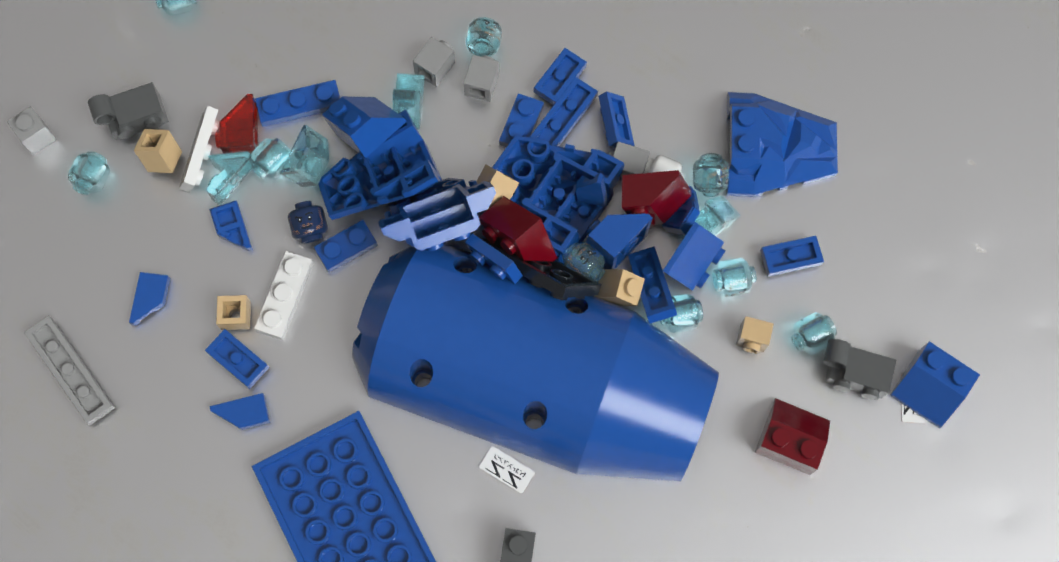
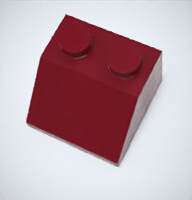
M679 170L622 175V209L626 214H650L653 217L650 229L654 228L655 225L664 224L691 197V189Z
M505 196L479 217L484 228L482 230L484 237L492 244L495 242L499 244L509 255L515 254L524 261L553 262L557 259L542 219Z
M775 398L755 453L811 475L818 470L828 442L830 420Z

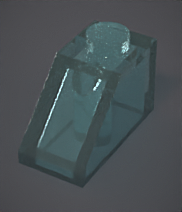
M303 125L280 173L301 187L318 185L329 163L328 139L309 126Z

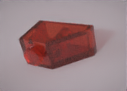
M247 94L219 122L220 132L215 133L217 149L222 150L225 158L254 156V152L256 156H259V153H256L259 150L258 109L253 94Z

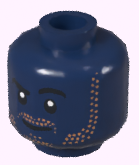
M311 201L295 204V210L288 214L292 237L295 240H300L301 244L322 240L323 234L328 230L323 208L318 205H312Z

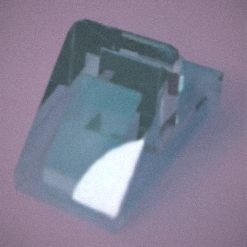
M397 73L396 89H393L392 110L398 114L407 110L417 129L420 130L425 76Z
M248 151L208 156L212 165L221 172L212 177L206 189L211 199L218 205H222L256 166L252 154Z
M721 195L705 202L695 222L717 236L740 218L741 215Z

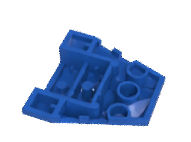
M727 93V120H730V163L726 170V179L728 178L729 182L726 184V196L757 197L763 195L766 191L774 189L780 191L787 189L789 185L800 182L806 184L838 174L837 122L755 93Z
M407 110L399 113L407 122L367 158H364L359 153L350 160L342 158L317 181L328 215L332 220L418 195L442 181L429 148Z
M515 135L492 168L519 182L510 200L542 219L553 249L564 255L571 251L574 245L582 244L588 235L589 227L599 219L612 200L614 195L613 188L618 183L625 165L624 162L601 150L591 149V152L576 150L574 145L566 144L565 147L553 146L546 140ZM603 174L608 197L606 206L579 202L575 190L577 181L586 177L590 180L595 179V175Z
M446 178L418 195L392 202L389 206L391 213L390 211L385 212V219L379 220L378 224L383 235L399 242L405 240L407 244L421 251L425 249L427 251H434L443 247V242L451 239L455 241L464 240L471 236V232L479 228L478 212L489 208L496 194L495 188L489 181L477 184L476 180L468 181L469 187L466 186L464 179Z

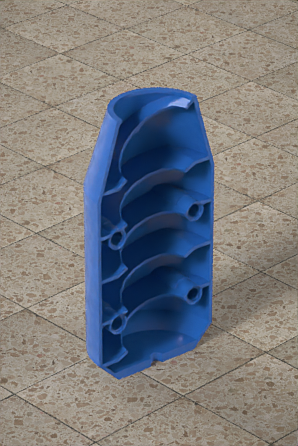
M443 243V247L434 251H427V249L421 251L412 246L389 257L388 263L382 266L364 304L357 325L360 334L353 342L352 359L370 398L575 474L681 482L704 427L717 386L719 372L655 325L649 324V321L633 310L594 296H585L584 299L576 297L567 298V300L556 299L550 295L551 291L531 285L529 279L524 276L516 284L506 278L502 281L489 270L490 267L487 264H484L483 267L477 264L469 256L471 252ZM424 378L431 380L427 386L417 387L419 380ZM536 418L541 421L542 426L537 429H531L526 426L528 420Z

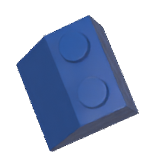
M342 96L322 114L336 136L364 158H367L407 122L404 117L376 97Z
M650 214L607 215L602 221L596 220L587 231L589 235L585 241L587 243L585 254L589 256L587 251L596 252V254L589 257L602 269H616L628 257V254H631L647 237L653 217Z
M694 222L663 269V272L692 291L696 286L701 289L710 276L706 270L711 263L717 265L726 251L721 248L724 242Z
M929 341L919 349L890 396L938 428H941L967 397L980 374Z

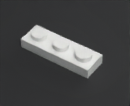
M207 106L202 113L181 179L180 190L190 192L195 185L199 186L202 181L204 170L200 169L202 160H208L212 145L208 144L210 135L215 136L220 120L216 119L218 109Z
M285 251L254 329L256 332L280 340L284 339L314 264L312 259Z

